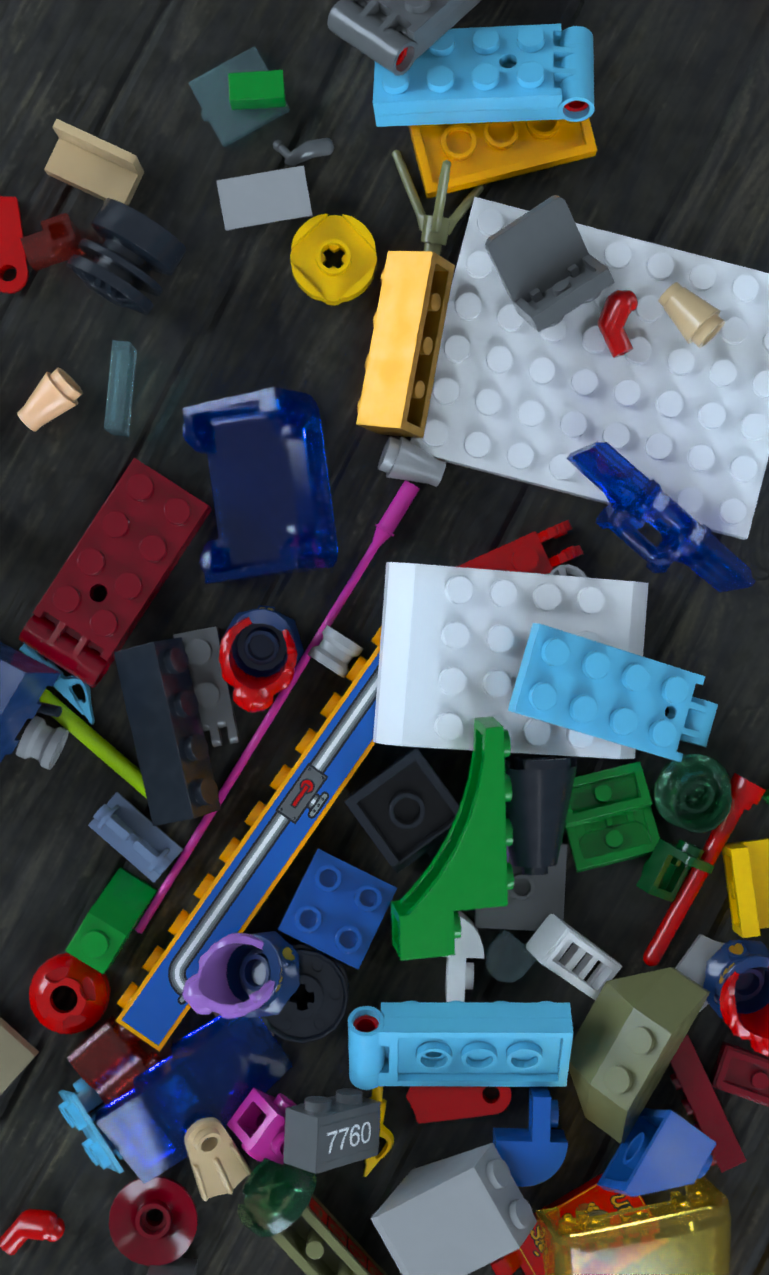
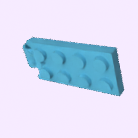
M533 623L508 711L681 762L683 753L677 752L680 740L702 747L707 746L718 704L692 697L695 685H703L705 676L543 624ZM668 707L669 714L665 716V710Z

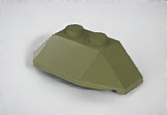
M674 967L606 981L572 1041L569 1071L585 1118L620 1144L625 1142L709 996L710 991Z

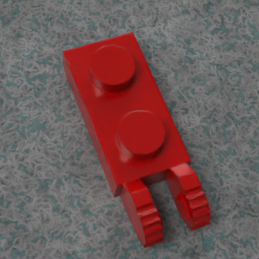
M569 520L538 534L534 531L457 567L548 574L554 567L584 553L580 545L570 546L562 550L560 554L548 559L541 543L566 535L572 529Z

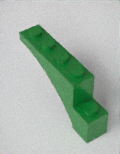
M493 717L474 718V743L468 782L459 811L445 841L429 867L401 900L391 901L392 944L401 961L455 955V939L461 938V920L458 911L508 906L507 890L513 889L514 875L511 863L507 862L506 846L512 845L513 831L510 819H506L505 802L511 801L512 786L509 775L505 774L504 757L510 756L511 741L508 730H504V726Z

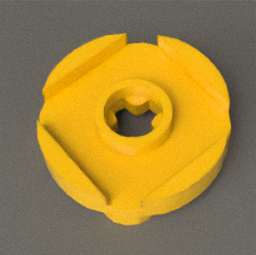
M344 214L342 216L317 215L306 221L293 238L290 254L293 277L298 286L311 298L322 301L327 305H339L342 302L355 299L371 284L377 268L375 241L367 227L356 218ZM330 249V251L335 253L340 249L345 253L341 258L343 265L340 268L334 266L327 268L323 265L326 262V257L323 254L326 250Z

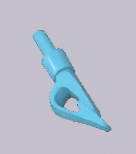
M23 644L19 649L23 654L60 672L53 686L82 715H85L91 725H93L95 720L90 686L75 676L63 675L64 673L55 663L50 660L46 661L38 652ZM80 684L85 693V701L77 698L72 689L73 685Z

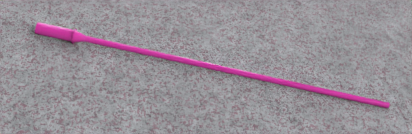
M404 481L380 522L375 524L376 530L371 545L296 665L290 685L280 691L218 792L220 806L312 658L308 655L312 647L319 646L323 639L322 631L326 625L331 627L378 548L389 537L394 536L393 532L420 490L409 481ZM217 811L206 814L202 818L137 924L135 931L142 934Z

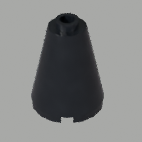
M513 754L509 757H504L505 774L509 775L512 786L511 801L505 802L506 819H510L513 831V842L511 846H508L513 866L521 867V874L546 875L548 874V867L555 866L558 862L577 770V756L554 755V759H550L549 756H541V754Z

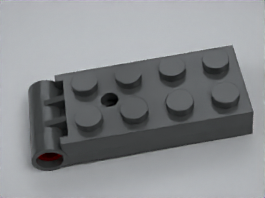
M339 0L329 14L327 25L328 29L394 75L401 76L410 69L418 57L482 0Z

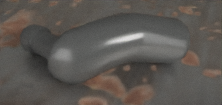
M330 138L309 140L293 151H290L281 140H276L273 143V149L285 157L284 163L286 165L296 166L311 158L331 155L334 151V143Z

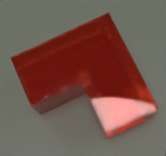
M67 212L41 221L43 231L20 238L29 265L35 271L69 260L73 254L79 256L85 254L78 246L81 241L78 228Z

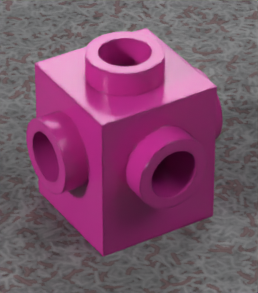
M253 1088L227 1125L242 1142L241 1147L252 1158L259 1162L267 1158L283 1165L285 1111L287 1107L295 1106L296 1104L281 1093L275 1098Z

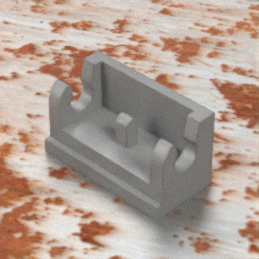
M304 165L216 180L226 231L312 216Z

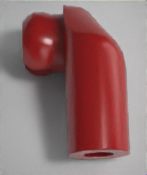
M616 290L607 297L598 318V327L613 358L620 357L634 349L624 329L631 311L636 310L638 306L637 297L630 290Z
M27 1209L19 1215L0 1237V1247L7 1254L14 1255L27 1239L47 1240L49 1242L58 1241L64 1234L65 1222L62 1218L57 1217L55 1212Z

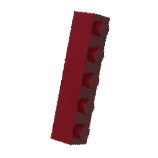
M686 1034L670 1062L673 1074L669 1076L676 1091L681 1089L685 1098L681 1102L687 1115L693 1114L696 1120V1124L693 1126L716 1142L711 1152L713 1156L711 1166L716 1164L721 1173L747 1160L688 1034Z

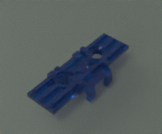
M597 441L569 454L567 460L603 491L610 503L599 514L595 523L602 529L609 528L648 562L647 568L651 572L665 573L673 561L690 567L719 592L753 586L756 580L752 578L751 569L711 534V529L705 524H700L662 490L660 484L654 479L649 480L609 443ZM646 521L654 526L663 537L658 547L637 530L642 528Z

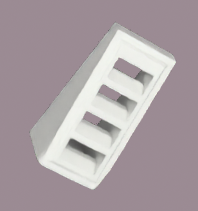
M554 914L548 915L526 944V949L542 965L595 1001L606 981L612 980L622 968L619 962ZM599 960L601 963L587 981L583 980Z

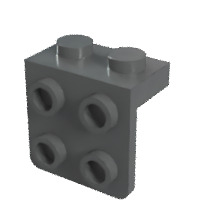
M558 195L551 196L490 236L485 243V248L517 313L538 332L558 324L566 314L583 303L595 300L604 289L615 283L609 268L588 253L566 201Z

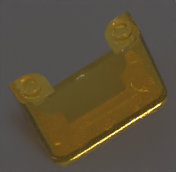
M702 1177L696 1179L693 1184L685 1185L686 1194L684 1196L679 1191L670 1192L671 1201L589 1217L585 1210L575 1211L576 1219H564L560 1217L558 1207L536 1211L545 1275H730L731 1213L728 1198L708 1179Z

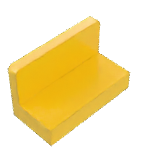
M769 838L727 843L722 849L733 931L742 938L761 936L760 929L769 928Z

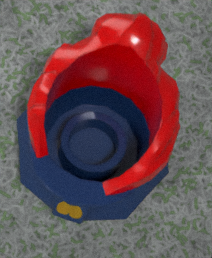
M259 605L257 609L236 613L220 640L219 662L222 678L235 688L233 691V701L240 708L250 713L263 711L272 705L276 693L290 685L295 673V667L304 654L295 620L276 611L275 607Z
M729 940L706 963L703 987L710 991L706 1001L717 1015L727 1023L733 1035L739 1036L741 1039H748L755 1052L768 1057L769 950L762 941Z

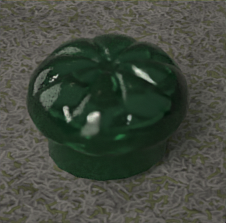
M685 754L681 762L672 760L663 767L655 782L654 800L656 808L664 820L676 827L697 833L713 830L724 822L730 812L732 796L729 774L719 761L703 754Z

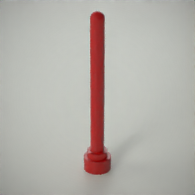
M736 773L733 774L726 789L730 790L726 796L729 802L702 848L704 853L701 858L712 865L715 864L744 810L749 811L753 804L758 805L766 791ZM694 867L691 868L643 954V961L646 965L656 966L660 962L709 873Z

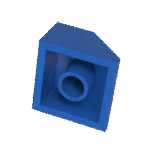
M644 1108L627 1139L618 1147L597 1185L607 1191L635 1197L693 1184L696 1179L702 1178L709 1170L713 1161L711 1152L716 1142L672 1110Z

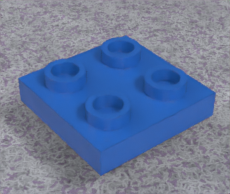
M317 849L278 930L359 970L397 887Z

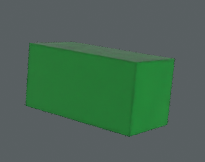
M283 70L228 73L229 101L232 110L286 107Z

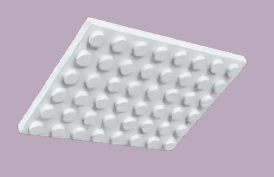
M474 197L451 285L424 437H412L410 442L440 461L743 540L747 539L769 458V273L576 223L588 253L609 268L615 283L604 289L595 300L583 303L566 314L558 324L538 332L517 313L485 248L486 240L528 211ZM675 282H678L682 287H685L719 309V316L725 321L724 326L714 338L701 348L693 342L687 343L664 310V307L658 302L662 294ZM616 290H630L636 295L638 306L636 310L631 311L624 329L634 349L620 357L613 358L598 327V318L607 297Z

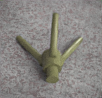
M394 150L392 156L416 214L419 230L422 231L420 242L425 243L423 251H433L440 256L442 245L446 246L448 235H451L456 224L473 205L474 197L478 198L483 192L484 187L483 185L475 186L449 218H444L443 213L451 162L445 160L442 163L433 216L426 215L399 150Z

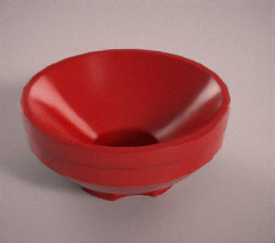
M66 952L48 959L38 968L29 988V1001L35 1017L43 1026L60 1034H74L92 1027L101 1019L110 1001L111 988L106 973L98 972ZM59 986L71 987L77 994L76 1007L68 1011L58 1009L52 999L55 988Z

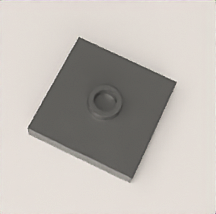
M561 843L557 865L548 867V874L546 875L521 874V867L512 865L509 854L508 862L511 863L513 869L514 886L512 890H507L508 906L475 909L474 915L475 928L537 931L550 914H554L563 920L567 844Z

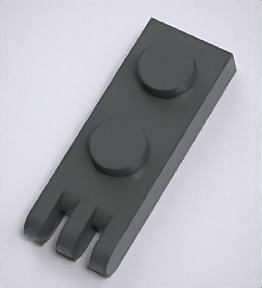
M218 626L173 634L174 638L182 637L184 649L188 656V666L194 692L198 700V710L203 731H210L213 747L223 745L220 728L227 727V736L230 744L240 742L230 686L223 680L219 662L221 639Z

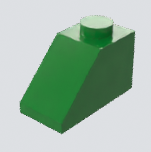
M120 867L86 915L65 951L104 974L114 963L158 889Z

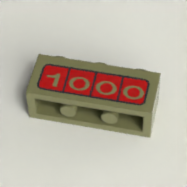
M303 1184L271 1213L270 1221L279 1220L286 1215L292 1220L283 1229L269 1235L306 1275H388L312 1192L303 1210L299 1208L297 1202L301 1197Z

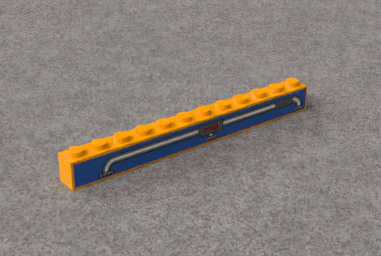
M381 627L371 640V642L377 645L373 654L368 660L360 656L346 675V678L352 684L345 694L341 696L335 692L320 714L327 718L318 732L309 728L295 748L296 751L302 754L292 769L284 764L269 785L276 792L266 805L259 800L244 821L251 827L242 841L233 837L220 855L219 859L226 864L219 874L214 877L208 873L193 895L199 898L200 901L191 914L183 909L169 928L168 932L174 935L170 944L165 950L157 945L142 968L148 971L149 974L142 984L138 986L132 981L117 1002V1005L122 1007L123 1011L116 1019V1022L159 1052L191 1007L183 998V988L187 979L194 974H198L200 957L223 937L232 933L244 932L374 746L373 734Z

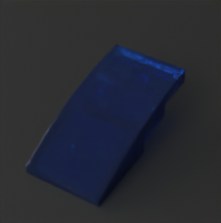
M221 1015L171 1044V1056L134 1077V1089L95 1112V1123L143 1184L151 1181L188 1156L184 1137L192 1124L206 1117H214L220 1120L224 1128H226L229 1120L253 1088L266 1093L292 1067L291 1060L260 1017L247 1018L245 1015L229 1019L223 1018Z

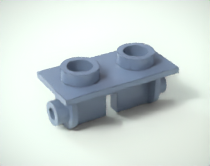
M118 792L93 816L94 819L88 825L152 882H155L183 850L160 828L153 826L152 821Z

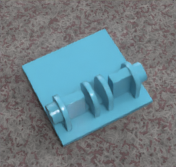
M85 1075L72 1084L76 1092L73 1093L65 1090L58 1092L64 1101L58 1108L70 1127H76L78 1131L82 1130L87 1137L82 1146L95 1166L100 1165L103 1170L109 1168L115 1172L122 1173L124 1170L114 1155H117L119 1160L131 1154L134 1151V1147L131 1144L134 1139L122 1121L117 1122L100 1134V1132L113 1124L119 1118V1115L114 1113L95 1126L93 1121L112 1107V1104L107 1102L88 1115L89 1111L105 1101L107 1097L98 1085L97 1080L91 1081L89 1076Z

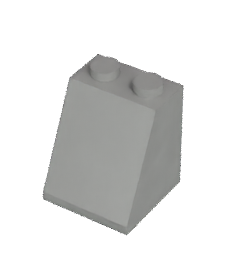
M493 1143L412 1169L371 1217L374 1226L402 1275H467L519 1249L537 1223L530 1204L524 1199L510 1174L508 1165L502 1160Z

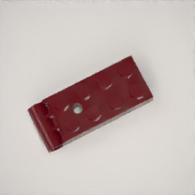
M134 458L33 611L34 615L26 623L19 636V641L87 685L95 688L114 661V652L121 650L212 510L210 506ZM105 586L107 597L103 601L97 602L94 592L98 587Z

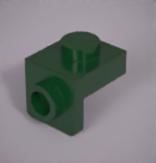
M659 839L651 857L643 866L642 875L636 886L650 895L673 902L691 867L711 874L715 866L701 858L704 850L683 839H679L677 845Z

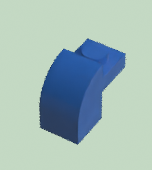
M529 1087L528 1129L493 1128V1144L502 1160L508 1165L510 1174L517 1187L534 1186L548 1180L559 1170L567 1154L568 1141L564 1131L551 1129V1127H558L559 1106L558 1100H551L548 1087Z

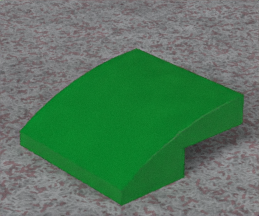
M640 761L575 777L565 830L577 873L653 853L660 836L651 809L652 800Z

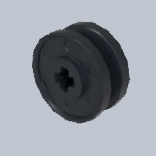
M303 942L290 944L298 952L300 984H305L306 991L310 992L307 1000L300 999L299 992L295 991L279 1015L260 1018L269 1031L285 1041L307 1043L320 1040L337 1028L346 1013L350 989L347 971L341 961Z

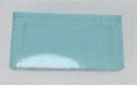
M112 341L104 429L111 435L129 437L137 350L131 342Z

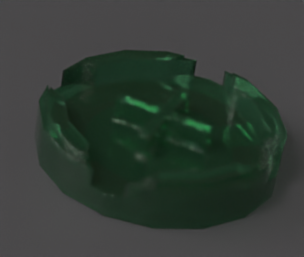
M265 1158L256 1166L244 1184L242 1192L246 1196L243 1205L241 1203L238 1204L237 1211L240 1222L258 1237H272L286 1230L300 1217L310 1203L316 1188L317 1174L286 1163L281 1165Z

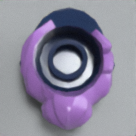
M276 931L252 934L232 933L214 943L200 957L198 974H194L186 980L183 988V998L196 1013L202 1015L216 1012L227 1019L244 1015L247 1018L279 1015L287 1001L300 986L298 952Z

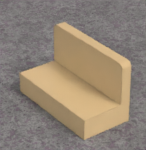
M56 119L53 129L59 139L44 169L46 173L103 201L111 198L129 206L144 174L137 156Z

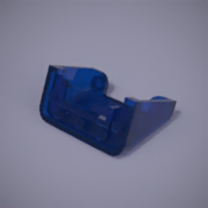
M270 387L182 408L184 417L183 436L185 441L195 451L208 455L219 539L207 541L200 555V566L204 572L205 584L225 583L333 567L337 562L338 546L321 418L318 406L312 396L303 392Z

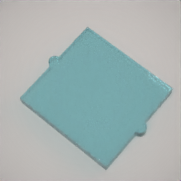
M255 46L188 82L203 109L201 112L203 120H209L223 147L290 111L287 103L286 107L232 110L229 101L228 73L268 71Z

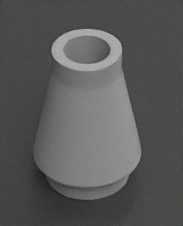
M391 436L388 438L378 463V470L386 472L387 478L425 483L435 487L439 485L446 467V462L436 459L403 436L400 439Z

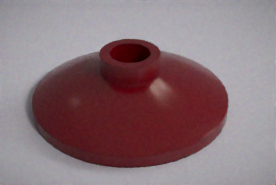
M159 1175L143 1176L125 1185L115 1197L109 1213V1231L115 1246L125 1257L145 1266L165 1265L182 1256L192 1244L198 1226L197 1208L190 1193L177 1181ZM159 1209L163 1213V1219L160 1221L152 1220L148 1215V1211Z

